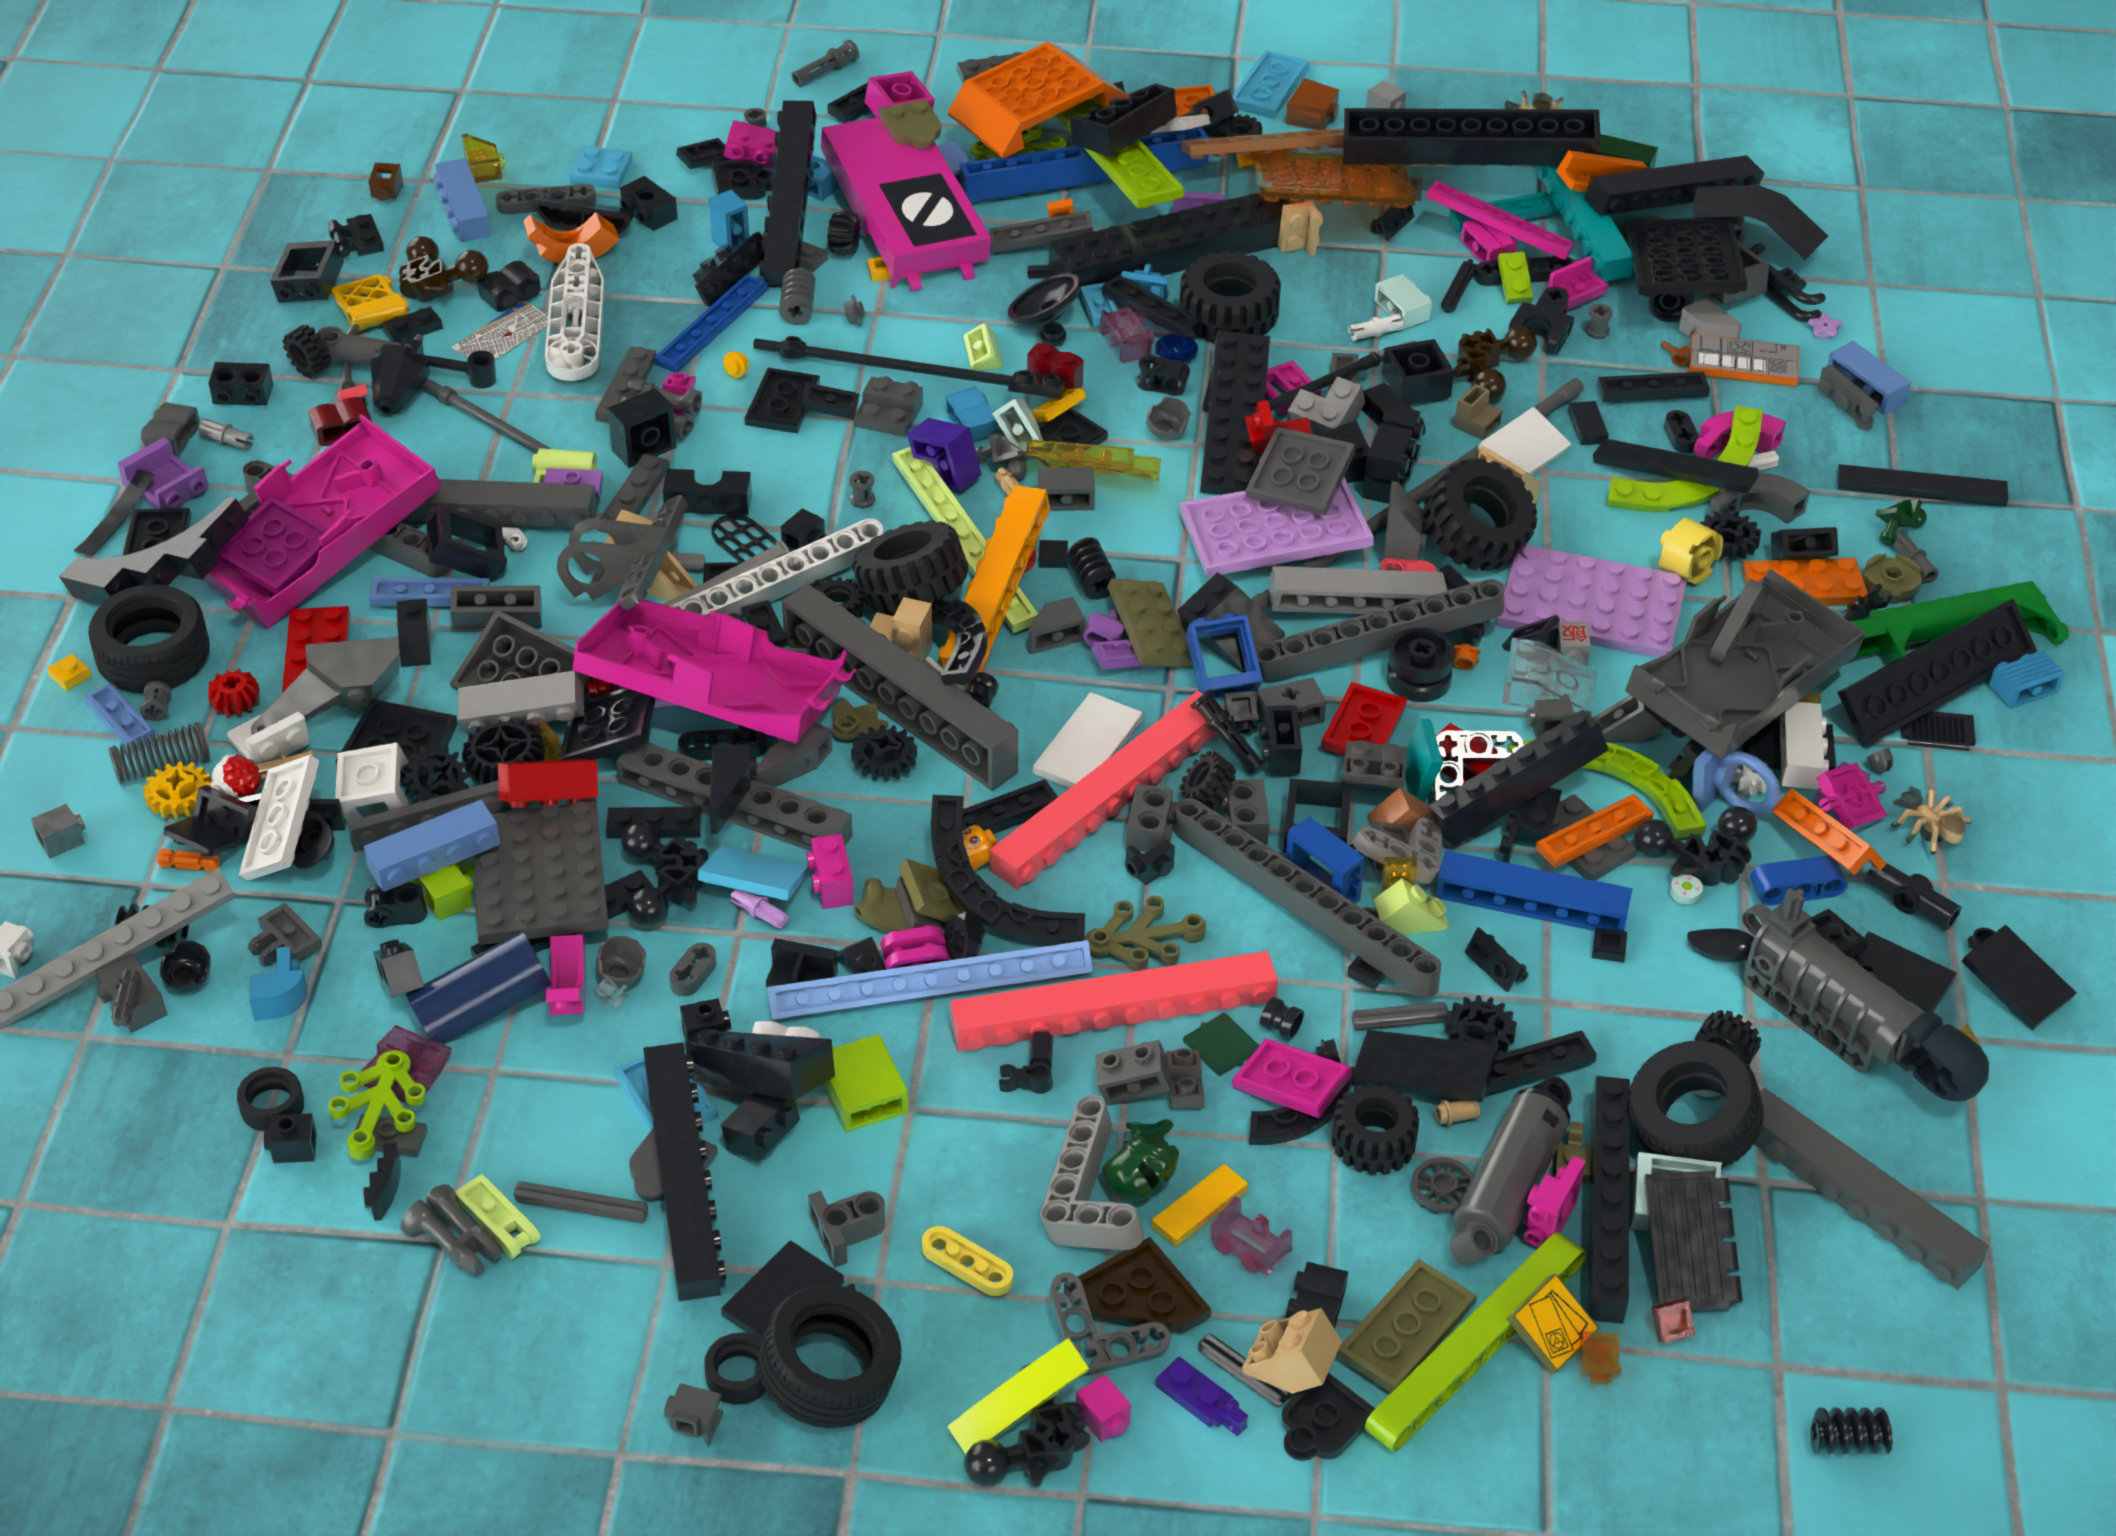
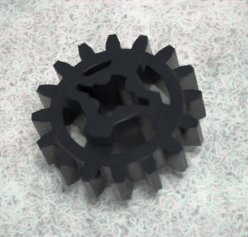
M1724 510L1722 515L1714 511L1712 517L1706 515L1704 522H1700V524L1715 530L1723 537V549L1720 559L1729 556L1731 561H1734L1735 556H1739L1744 560L1747 554L1754 555L1755 549L1759 548L1761 529H1756L1757 522H1749L1750 516L1739 517L1738 511L1734 515L1729 514L1728 510Z
M880 725L879 730L876 731L874 728L869 727L868 734L860 732L858 734L859 740H853L851 759L854 761L855 770L861 769L863 777L872 774V780L874 781L879 776H882L885 782L889 780V776L900 779V772L909 774L910 766L916 765L917 745L914 744V737H907V730L905 729L896 732V726L894 725L890 730H885L884 725Z
M435 743L429 746L428 750L425 746L420 747L417 753L414 752L407 758L410 763H406L402 770L408 774L401 781L409 783L410 787L405 790V793H414L415 797L412 801L414 804L420 800L426 801L469 789V785L463 781L470 777V773L462 771V768L467 763L466 761L458 763L456 760L459 756L458 752L452 755L448 754L449 747L446 745L439 751ZM440 771V774L437 776L438 779L436 780V782L431 784V782L434 780L433 777L435 776V774Z
M1476 995L1475 1001L1471 1002L1469 998L1464 997L1462 1005L1457 1002L1453 1003L1452 1011H1447L1444 1033L1448 1034V1039L1496 1045L1498 1055L1499 1050L1508 1052L1509 1044L1514 1043L1517 1021L1512 1020L1514 1014L1512 1011L1504 1012V1003L1496 1006L1493 1004L1494 999L1492 997L1485 1002L1482 1001L1480 995Z

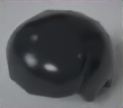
M196 941L176 942L174 948L162 957L160 977L167 987L179 993L198 990L209 979L211 956L205 946Z

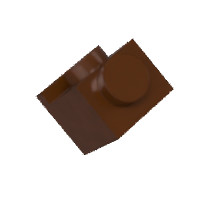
M374 164L368 180L371 197H375L380 201L397 198L400 188L403 187L400 164ZM382 173L391 174L390 179L382 178Z

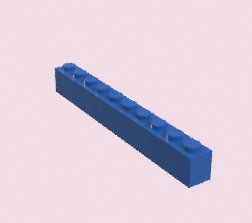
M1202 126L1187 130L1152 133L1140 139L1169 172L1177 169L1197 168L1208 165V155H1205L1203 159H1192L1190 155L1181 151V140L1208 138ZM1078 146L959 164L960 185L969 201L973 203L994 198L1003 199L1007 196L1019 194L1028 195L1038 191H1053L1063 187H1077L1082 184H1098L1103 181L1112 180L1088 152Z

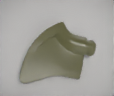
M878 878L866 880L863 890L864 899L854 906L856 917L871 927L889 933L908 929L895 893L896 888H885Z

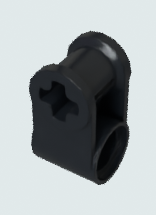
M1146 355L1139 359L1140 375L1137 377V386L1140 389L1171 396H1179L1184 393L1190 375V368L1185 362L1159 358L1154 355Z
M407 882L384 892L380 886H373L365 892V902L368 904V909L364 913V921L370 927L384 928L394 925L417 924L427 917L428 910L422 887L415 882Z

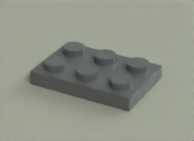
M1573 794L1559 802L1550 835L1596 812ZM1621 835L1567 862V864L1583 878L1595 881L1635 858L1637 848Z

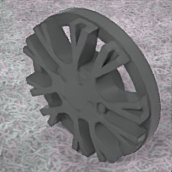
M1445 1157L1429 1159L1420 1164L1413 1174L1412 1191L1417 1198L1416 1202L1420 1203L1422 1208L1424 1206L1427 1207L1428 1211H1433L1434 1214H1437V1212H1450V1215H1454L1463 1197L1458 1192L1465 1193L1474 1174L1465 1164L1455 1159ZM1440 1165H1446V1171H1441ZM1431 1167L1435 1174L1430 1176L1424 1171ZM1456 1168L1463 1174L1456 1177L1452 1172ZM1420 1190H1427L1429 1193L1423 1195ZM1441 1201H1445V1202H1447V1205H1446V1204H1439V1203H1440Z

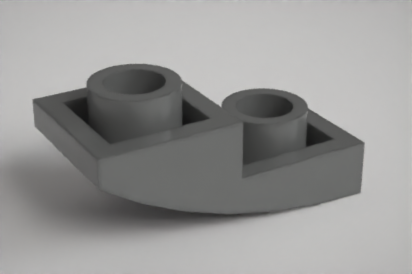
M1181 1048L1176 1051H1166L1169 1061L1171 1109L1204 1108L1205 1096L1199 1050Z

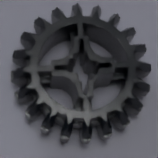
M499 718L497 723L491 724L487 722L485 728L477 727L476 734L468 735V741L463 743L462 761H466L465 771L470 773L469 778L474 781L475 785H483L498 781V763L544 761L546 750L539 731H536L533 725H526L523 720L515 723L512 718L507 722H502Z

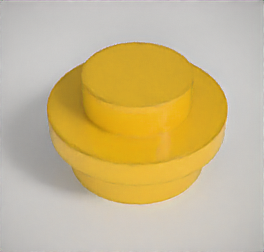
M732 351L724 357V368L731 377L740 378L746 374L749 368V361L745 354Z

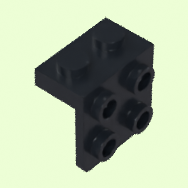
M204 785L198 788L194 815L165 826L163 834L172 838L173 842L177 844L187 845L198 850V853L201 855L216 856L221 852L248 842L256 807Z

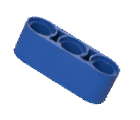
M1830 856L1766 863L1756 867L1750 874V879L1762 904L1770 906L1782 904L1786 891L1789 888H1792L1794 891L1798 889L1803 890L1804 901L1836 897L1842 894L1848 887L1838 862Z

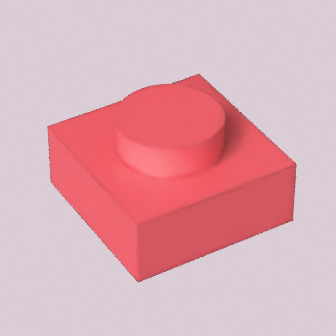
M362 384L337 392L336 397L338 402L351 397L363 399L367 397L368 391L366 385Z

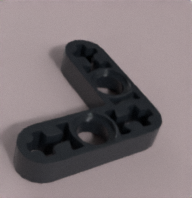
M738 725V729L686 732L678 738L679 753L699 761L712 760L713 745L722 741L728 742L730 745H736V742H739L740 745L750 744L751 757L763 755L767 748L765 733Z

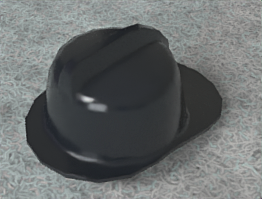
M308 810L305 812L302 832L298 838L295 858L292 862L299 869H307L324 859L328 860L330 858L329 854L334 847L335 838L324 817L317 811Z

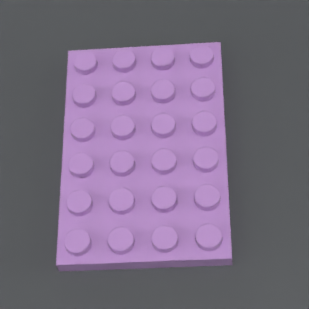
M1343 477L1326 516L1247 498L1246 491L1179 503L1180 514L1207 577L1213 576L1217 572L1223 575L1237 571H1248L1258 567L1274 566L1280 563L1333 555L1339 552L1360 550L1374 546L1373 535L1345 477Z
M1525 545L1514 557L1504 592L1505 610L1497 618L1496 626L1515 630L1539 620L1558 615L1560 622H1587L1591 645L1659 658L1672 650L1687 580L1673 572Z

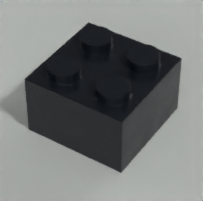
M1435 339L1384 348L1382 375L1387 384L1408 405L1451 397L1454 370Z
M656 388L607 408L612 451L628 468L635 466L643 454L657 457L676 448L673 405Z

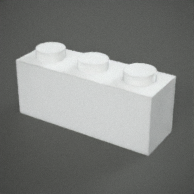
M1796 702L1781 714L1779 726L1782 786L1818 790L1820 785L1816 777L1829 770V760L1824 759L1827 753L1828 739L1823 738L1826 731L1827 718L1822 717L1821 704Z

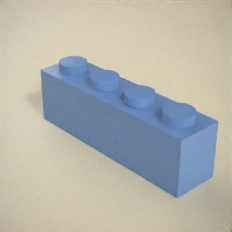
M466 158L437 163V174L433 175L436 190L439 189L440 200L444 204L447 218H450L453 233L458 232L461 242L492 236L489 214Z
M478 800L364 846L368 869L384 892L499 846L500 839L497 822L483 801Z

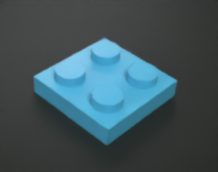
M583 146L569 175L570 183L619 189L633 160L632 152L620 149L598 148L596 146Z

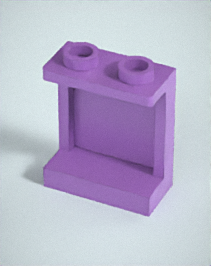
M165 437L118 462L122 483L126 487L138 469L155 474L140 497L154 509L176 508L209 489L205 469L201 466L192 469L174 456L171 442Z

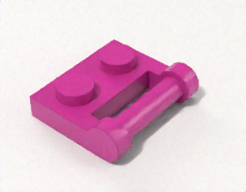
M1292 360L1267 369L1265 394L1270 400L1280 396L1277 390L1270 384L1272 381L1286 393L1312 380ZM1321 389L1313 392V394L1321 396ZM1292 402L1276 410L1283 416L1287 415Z

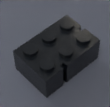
M1388 404L1382 418V423L1379 425L1367 454L1365 475L1369 476H1365L1362 498L1389 504L1392 481L1398 482L1406 490V478H1411L1414 468L1413 461H1418L1421 451V445L1417 444V440L1421 439L1424 424L1419 423L1420 411Z

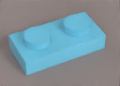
M1105 283L1080 287V296L1093 326L1119 323L1120 314L1114 301L1102 294V286Z

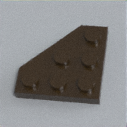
M1151 1237L1143 1240L1136 1248L1125 1250L1077 1276L1083 1285L1090 1312L1094 1319L1136 1326L1158 1322L1167 1327L1169 1331L1183 1333L1211 1317L1209 1305ZM1065 1283L1063 1292L1070 1300L1074 1287L1068 1288Z

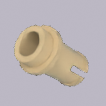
M1443 1100L1439 1105L1435 1106V1117L1439 1125L1444 1124L1446 1127H1449L1453 1122L1479 1119L1480 1108L1477 1101L1463 1100L1448 1103L1447 1100Z

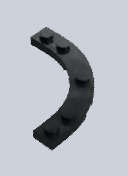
M943 599L938 602L935 601L932 603V623L942 625L955 634L953 652L940 675L944 685H962L971 682L981 665L987 649L988 636L979 613L964 601L954 599L952 602L943 601ZM888 612L886 615L894 616L895 614Z
M932 795L931 846L933 857L944 885L965 911L980 916L982 924L1018 941L1046 946L1084 941L1085 913L1041 911L1019 905L1015 902L1011 904L997 896V892L979 874L975 873L969 862L962 834L964 796Z

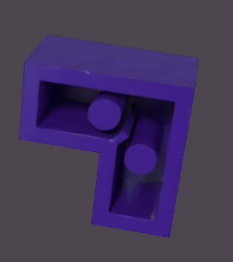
M927 418L907 434L913 458L934 463L935 470L949 489L961 492L982 475L970 427Z

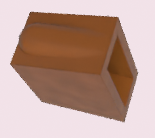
M1304 78L1287 103L1286 124L1325 130L1332 118L1335 119L1339 111V89Z

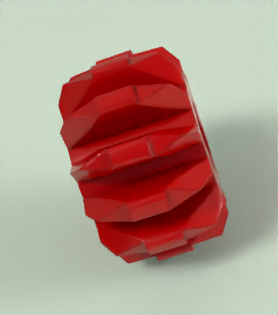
M240 668L235 672H230L227 669L226 674H216L215 680L209 682L207 696L209 704L214 708L217 715L225 714L227 718H230L233 714H238L241 717L243 712L252 713L253 706L259 705L260 688L250 672L242 673Z

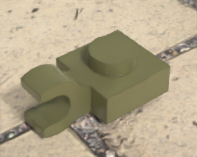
M1570 1121L1569 1131L1567 1132V1145L1559 1144L1556 1150L1555 1177L1561 1166L1567 1167L1571 1158L1575 1156L1586 1161L1582 1183H1589L1592 1148L1582 1147L1583 1123Z

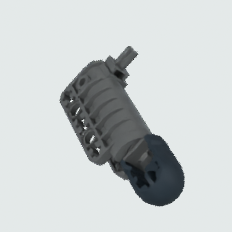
M1789 888L1786 891L1784 902L1773 911L1763 904H1756L1744 912L1742 915L1743 924L1755 936L1744 971V980L1748 988L1857 1072L1867 1071L1876 1063L1877 1059L1886 1066L1895 1060V1063L1905 1071L1912 1070L1913 1077L1932 1093L1944 1100L1955 1102L1975 1097L1987 1083L1989 1061L1982 1048L1951 1024L1943 1025L1942 1018L1932 1010L1925 1012L1913 1002L1905 1000L1893 987L1885 985L1878 979L1877 975L1865 970L1858 964L1857 960L1848 957L1834 943H1829L1821 937L1819 932L1815 930L1816 925L1810 921L1811 916L1802 910L1805 900L1803 890L1798 889L1794 891L1792 888ZM1755 915L1760 919L1762 925L1758 922Z

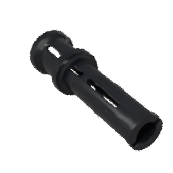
M1210 689L1194 701L1190 707L1200 713L1207 722L1206 727L1209 730L1217 732L1250 775L1260 768L1264 762L1229 720L1231 717L1229 711L1222 709L1214 699V693Z

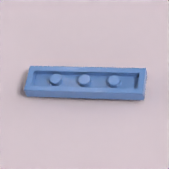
M373 578L369 596L370 605L397 606V601L427 599L428 606L447 607L451 603V586H490L489 578Z

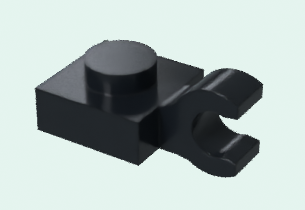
M1876 584L1867 595L1863 597L1858 595L1847 604L1848 610L1843 618L1848 621L1868 618L1871 610L1887 607L1892 596L1880 597L1878 593L1882 585Z

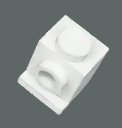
M7 921L0 926L1 974L14 979L19 975L17 968L29 958L33 951L31 941L34 938V934L29 928Z

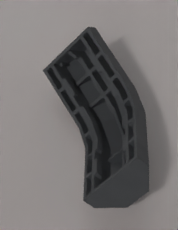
M1760 185L1699 187L1695 191L1694 218L1748 216L1762 221L1804 260L1828 237L1786 195Z

